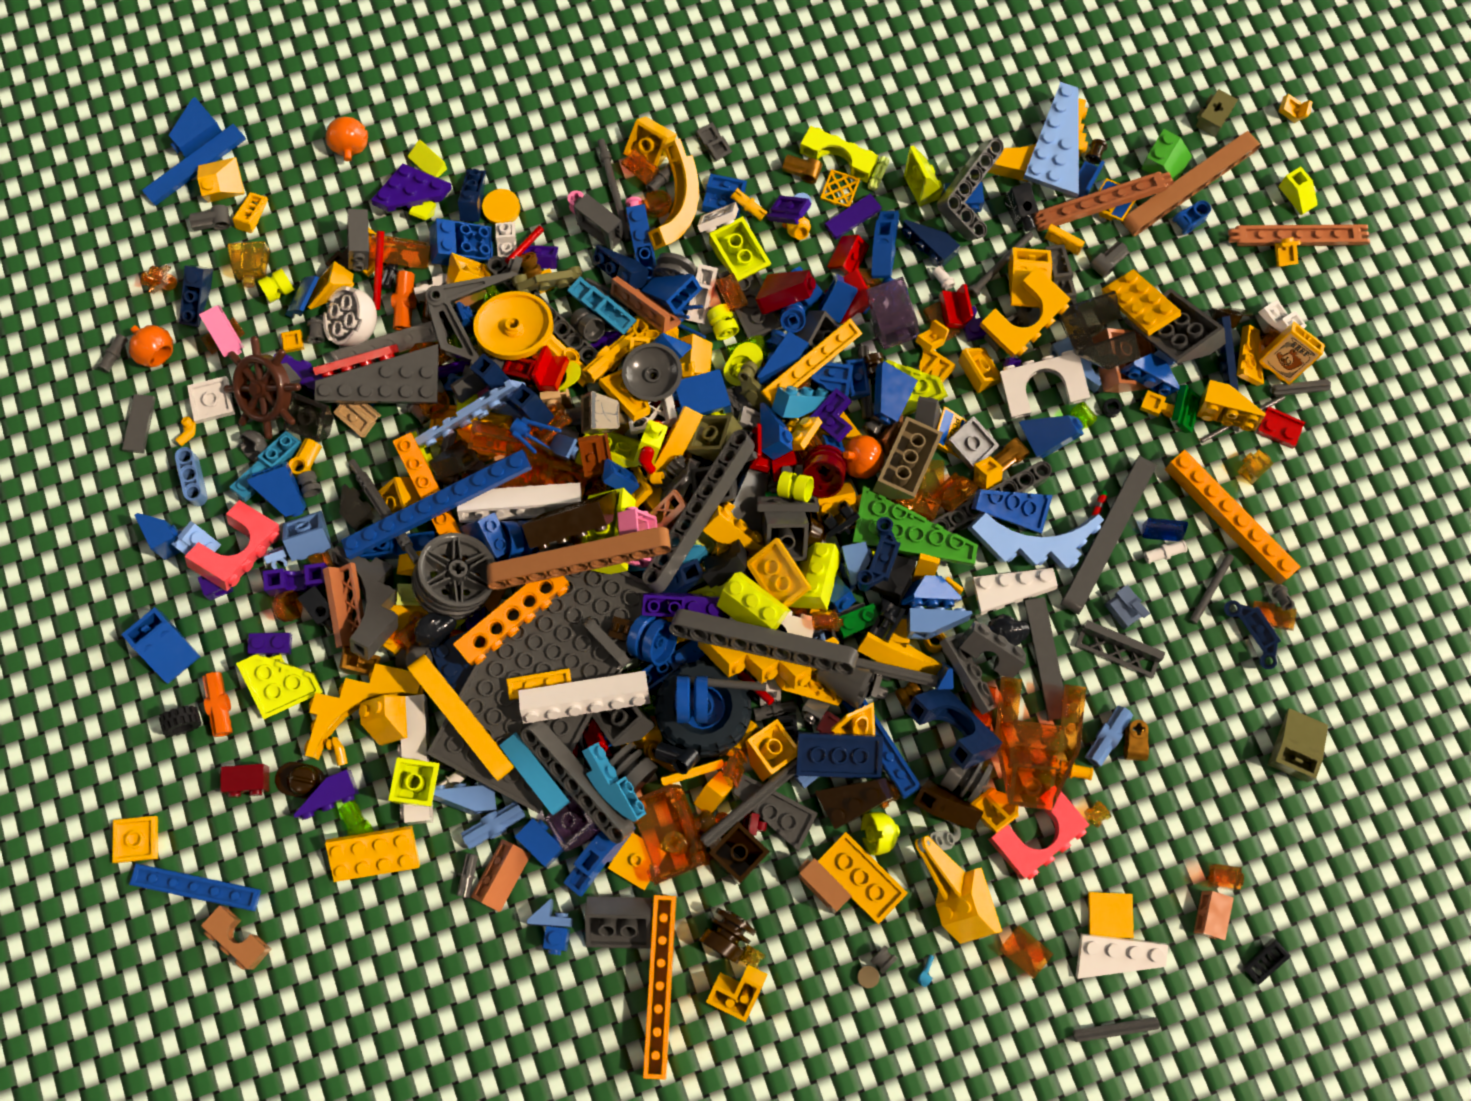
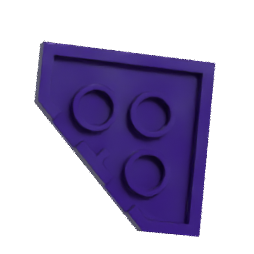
M402 164L371 201L373 206L391 212L396 211V207L407 205V208L423 205L422 202L433 200L434 203L442 201L451 191L452 186L449 182Z

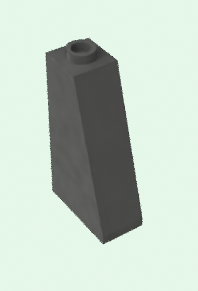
M746 462L744 471H740L736 478L738 488L736 498L728 502L735 505L731 511L735 518L738 520L742 519L748 525V528L761 534V512H757L756 497L765 496L769 472L750 469L749 462Z

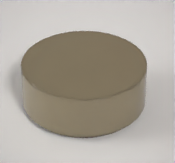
M864 966L858 971L857 980L862 987L873 988L879 982V973L872 966Z

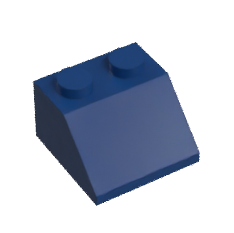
M140 513L134 515L152 551L164 560L181 552L172 545L173 542L177 541L178 535L182 532L181 530L178 531L174 524L171 526L165 520Z

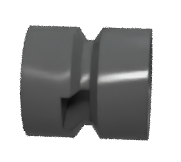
M579 308L571 316L570 325L588 341H597L604 335L606 330L604 321L589 309Z

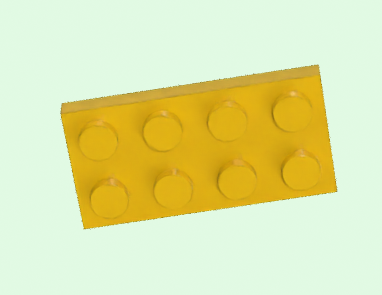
M1134 269L1102 288V294L1148 336L1181 316V310Z
M412 825L327 839L325 842L334 882L420 867Z
M847 832L818 860L850 893L851 899L877 925L908 894Z

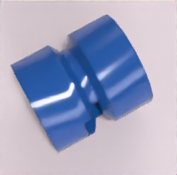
M801 302L780 309L781 325L787 332H799L805 326V308Z

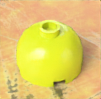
M871 812L864 814L861 821V831L865 830L866 838H862L867 852L874 856L890 852L895 847L900 835L899 826L885 813Z

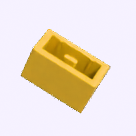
M844 483L841 491L832 497H817L819 512H815V517L817 521L823 524L821 515L829 511L833 516L840 513L837 506L844 500L850 505L853 504L857 509L855 491L851 483Z

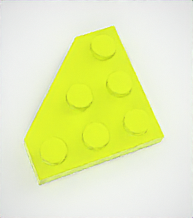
M891 360L885 361L918 380L901 414L903 417L916 412L919 396L931 397L938 401L948 397L940 377L897 364Z
M256 653L236 663L263 719L314 697L315 693L321 694L323 692L314 673Z

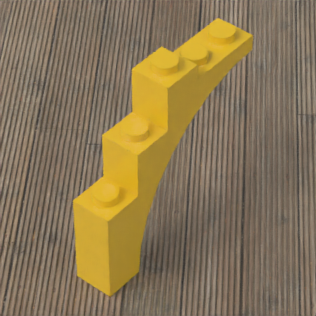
M1080 98L1078 99L1079 158L1081 153L1086 152L1088 142L1085 141L1086 133H1082L1084 124H1081L1082 119L1086 117L1088 108H1085L1086 100ZM1036 144L1019 148H1004L1002 154L988 173L1028 182L1023 177Z
M835 637L825 640L827 642L839 644V641ZM698 642V647L728 678L734 674H739L746 668L761 684L767 680H772L778 674L795 690L800 686H805L811 680L812 670H817L807 666Z
M375 663L374 669L372 668L369 673V683L345 678L344 683L339 688V698L315 693L314 698H311L309 703V713L314 715L316 720L314 719L311 724L312 733L310 740H307L305 744V756L319 760L326 740L331 737L335 729L347 717L360 708L361 702L381 695H420L424 692L423 687L410 671Z

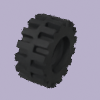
M196 706L177 707V709H171L169 712L166 711L159 717L160 726L165 736L186 734L187 732L194 731L193 729L199 728L202 724Z

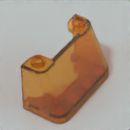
M669 784L638 798L643 803L647 814L633 823L638 825L652 863L649 865V870H647L651 882L658 885L710 865L708 852L700 840L699 828L686 794L680 785Z

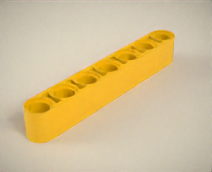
M425 654L407 667L497 781L501 780L515 768Z

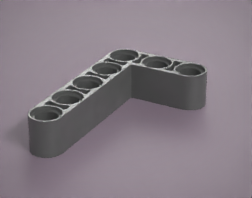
M994 138L980 144L937 202L939 212L968 241L983 238L987 233L985 223L965 202L1002 154L1004 144L999 138Z

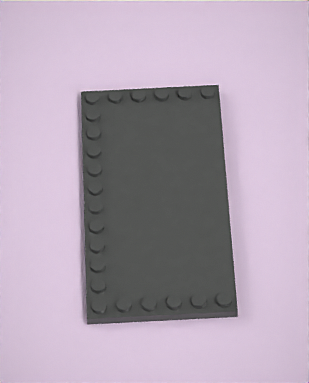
M554 541L549 543V547L539 550L538 553L573 546L575 544L569 541L557 544V542ZM589 570L565 575L564 577L570 584L567 587L569 590L561 597L556 596L551 600L552 604L544 611L540 609L536 612V617L530 623L526 624L524 622L518 627L519 631L513 637L509 638L507 636L502 641L501 647L495 651L490 650L485 655L486 659L480 664L475 665L458 696L498 746L515 732L521 737L522 730L532 724H523L519 699L509 700L506 679L568 668L570 669L572 682L615 675L619 664L585 629L582 623L591 617L608 635L614 616L635 621L641 615L643 594L655 593L642 579L627 571L605 574ZM525 584L520 585L518 590L521 589ZM544 584L541 587V592L544 594L552 590L550 584ZM532 597L527 598L524 605L532 607L535 604V599ZM511 611L508 619L510 621L516 620L519 617V612ZM498 624L493 634L501 633L502 625ZM611 638L626 654L628 651L627 642ZM594 713L543 720V722L573 753ZM446 717L426 754L540 814L544 804L519 771L514 768L501 780L497 781ZM541 763V765L544 767V769L549 773V775L552 777V779H553V780L555 781V783H556L557 780H556V779L554 778V776L546 769V767Z

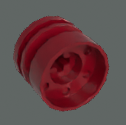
M818 445L807 453L802 475L813 477V496L829 498L841 491L847 467L846 459L843 458V452L831 445Z

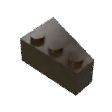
M886 778L815 791L834 829L851 823L896 797Z

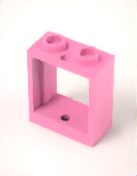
M220 305L199 314L224 357L228 356L230 351H234L237 355L242 353L241 348L244 346Z
M627 507L625 511L617 512L619 535L657 527V517L649 514L648 511L638 510L637 507ZM653 557L626 563L646 568Z

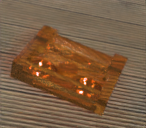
M559 401L549 409L555 417L547 425L562 429L566 424L569 425L573 421ZM535 426L531 427L533 436L547 446L548 442L558 433L547 429L540 431Z

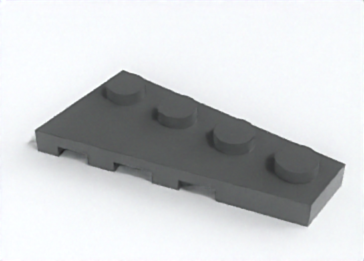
M964 632L947 637L939 642L942 646V651L952 663L955 673L961 678L965 690L970 693L975 707L982 715L997 708L998 706L988 684L981 680L982 671L980 666L974 664L970 654L959 648Z
M742 774L733 794L743 802L763 784ZM777 791L773 792L752 810L754 813L760 814L759 817L798 852L818 814Z

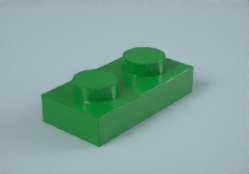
M874 603L840 616L835 621L844 639L873 627L879 614Z

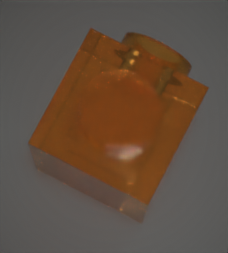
M1220 864L1210 865L1208 887L1232 891L1240 890L1244 883V874L1241 873L1242 868Z

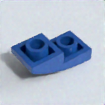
M459 301L456 303V313L468 337L475 334L472 319L474 315L469 306H465Z

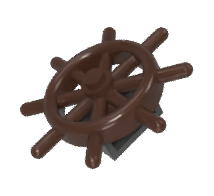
M252 336L250 341L253 355L241 359L234 351L229 352L228 356L234 362L236 368L233 375V385H226L223 390L226 393H234L236 402L243 411L238 421L239 425L245 426L249 418L257 422H263L264 436L267 440H270L273 437L271 421L282 417L289 425L295 424V419L287 410L293 393L301 389L299 383L302 379L288 363L281 364L286 355L284 349H279L275 357L261 353L259 338ZM253 365L255 368V374L251 371ZM263 365L267 368L265 375L263 372ZM258 402H260V409L256 407Z

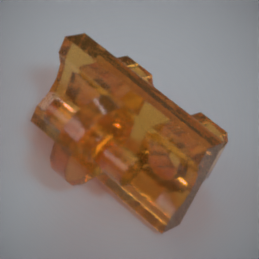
M634 149L627 158L621 161L625 168L646 185L659 171V168L648 161L645 155L638 153Z
M166 264L161 268L152 265L148 272L144 271L141 275L140 283L149 286L148 292L153 294L161 288L171 291L177 286L176 278L171 274H167L171 270V266Z
M734 273L716 280V284L730 312L748 305V301Z

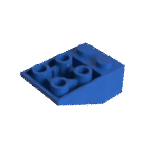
M436 218L429 228L430 257L433 264L449 266L451 253L480 263H488V260L493 257L491 226Z
M156 607L121 634L167 684L201 657L167 616Z

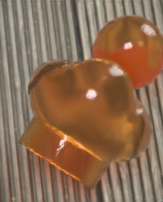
M702 810L698 817L693 818L697 833H706L723 819L727 813L720 812L714 817L709 810Z

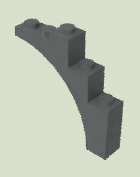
M337 545L332 550L333 564L340 568L350 562L355 563L359 588L366 601L365 613L361 623L350 637V650L352 653L369 660L398 629V614L390 610L396 603L395 590L388 585L393 580V566L376 557L372 562L359 556L350 560L347 558L344 548Z

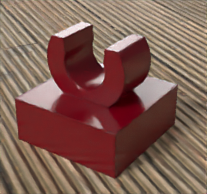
M748 813L743 818V826L753 836L757 835V831H766L767 823L759 821L760 814Z

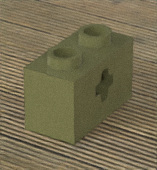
M1218 89L1216 94H1211L1206 101L1207 108H1202L1196 118L1199 121L1196 127L1216 137L1238 99Z

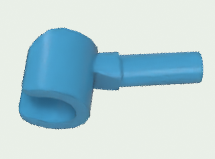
M929 955L923 971L917 978V981L924 987L928 986L933 979L927 974L934 959L933 955Z

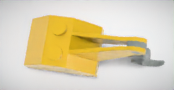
M950 822L953 826L954 834L946 830L933 832L916 839L915 846L938 887L935 905L941 924L962 944L1002 932L982 868L965 872L944 852L951 849L954 843L959 841L961 837L959 825Z

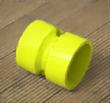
M282 268L273 272L272 277L266 276L258 280L270 303L280 299L281 294L287 295L295 291Z
M729 304L717 305L707 312L706 316L710 325L713 326L712 330L717 340L729 339L739 332V326L735 318H733Z
M783 471L778 480L777 494L779 497L788 499L794 497L797 501L808 502L813 493L814 479L812 476L802 474L797 476L796 473Z

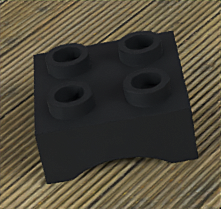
M740 540L734 541L725 552L718 555H710L704 559L705 571L702 572V577L710 588L716 585L721 586L734 573H743L745 571L748 552Z
M897 555L888 582L883 580L872 586L870 590L899 602L915 569L916 561Z

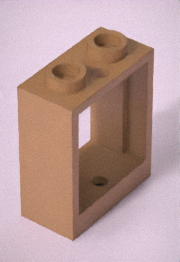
M815 858L811 862L807 859L799 867L798 871L800 873L798 878L833 914L852 897Z

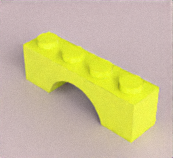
M813 126L809 127L800 145V154L818 160L825 155H838L844 158L850 166V175L861 178L860 180L868 183L878 161V155L873 151L860 148L855 143L844 141L837 135L828 134L821 128Z

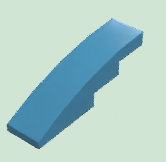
M579 277L567 290L577 301L622 335L636 322L634 317L610 297L605 296L596 287H592L582 277Z
M516 732L499 745L552 815L556 814L570 802Z

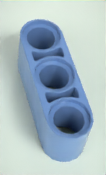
M181 447L175 453V461L183 495L192 505L202 506L206 503L208 496L199 458L190 448ZM190 456V459L184 462V459ZM191 474H195L192 479L188 480ZM199 492L197 497L192 498L194 493Z

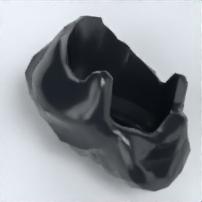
M428 612V614L416 622L413 628L415 642H418L420 646L425 648H435L438 645L444 644L449 639L451 632L456 628V620L447 615Z
M1005 614L998 615L988 622V627L997 635L1004 636L1014 646L1024 641L1030 632L1028 623L1017 621Z

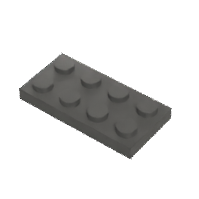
M728 270L718 274L720 284L748 342L767 336L774 329H783L778 311L775 310L762 314L756 302V297L764 283L759 272L739 282L733 278Z

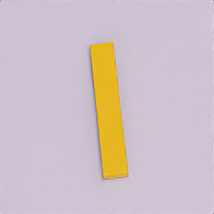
M850 318L761 391L762 395L772 406L778 387H799L863 333Z

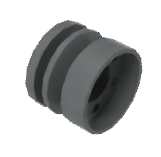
M630 742L618 750L610 758L609 762L615 768L619 779L626 776L633 785L636 794L652 778L658 766L648 757L639 762L642 751L638 749L634 752L637 746Z
M953 760L939 785L950 792L959 785L961 787L959 797L962 798L967 791L970 792L966 802L971 804L975 798L980 796L988 784L993 765L989 763L984 770H981L983 761L963 770Z

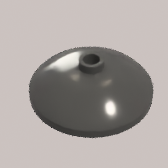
M646 343L636 347L627 355L622 366V379L625 387L634 397L646 402H657L668 398L677 390L682 379V365L677 354L669 347L659 343ZM652 374L657 375L655 379L650 378Z

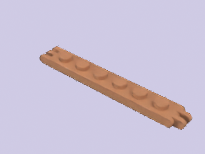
M1156 172L1040 210L1034 217V222L1037 225V230L1043 231L1048 229L1051 224L1059 226L1166 191L1168 186L1174 184V181L1171 178L1170 172L1163 174Z
M1366 224L1239 225L1235 229L1228 230L1229 242L1237 243V246H1275L1276 243H1281V239L1293 237L1294 241L1300 240V244L1297 246L1370 244L1369 232L1367 231L1368 225Z

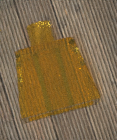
M265 241L228 244L233 273L237 279L243 280L244 287H255V279L266 276L270 255L269 247Z

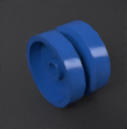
M640 615L632 624L627 637V650L630 656L657 666L665 664L672 656L678 638L669 631L671 622L655 616Z
M677 676V690H675L677 724H689L691 710H694L695 722L697 724H708V676H696L694 690H691L690 678L688 676Z

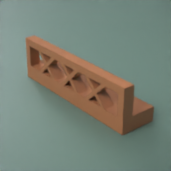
M618 276L612 278L611 295L662 333L681 324V320L645 293L635 289Z
M674 489L649 514L656 516L660 512H664L663 520L657 523V527L668 528L670 532L688 503ZM676 498L679 504L672 510L670 509V502Z
M351 562L340 568L326 567L323 569L336 648H350V637L357 630L364 616L355 563ZM349 570L350 577L346 581L344 572ZM350 590L353 591V597L351 601L349 600L348 596ZM354 609L356 610L357 614L355 620L352 619V613Z

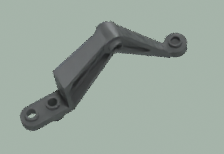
M515 255L514 259L510 258L507 269L510 270L508 273L432 286L426 291L425 302L436 341L439 345V352L470 363V365L465 364L463 376L472 371L470 367L479 356L451 303L511 280L519 272L523 260L519 256ZM439 312H444L462 348L447 343Z

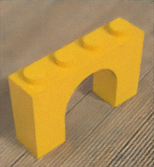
M1038 267L1020 284L1039 304L1040 317L1038 322L1029 327H1017L1011 324L997 309H994L979 325L1012 358L1016 355L1020 357L1028 349L1026 345L1030 341L1034 343L1042 335L1040 331L1044 327L1048 329L1056 321L1054 317L1058 313L1062 315L1070 307L1067 304L1071 299Z

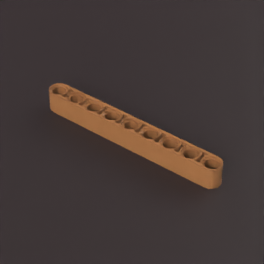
M1246 131L1174 181V184L1168 186L1166 191L1157 193L1131 211L1121 223L1133 236H1137L1251 156L1260 148L1261 144L1249 131Z
M656 527L490 563L486 567L488 588L493 590L505 589L664 555L671 551L669 529Z

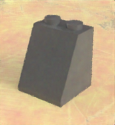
M761 512L764 547L775 538H779L794 561H807L809 522L806 513Z

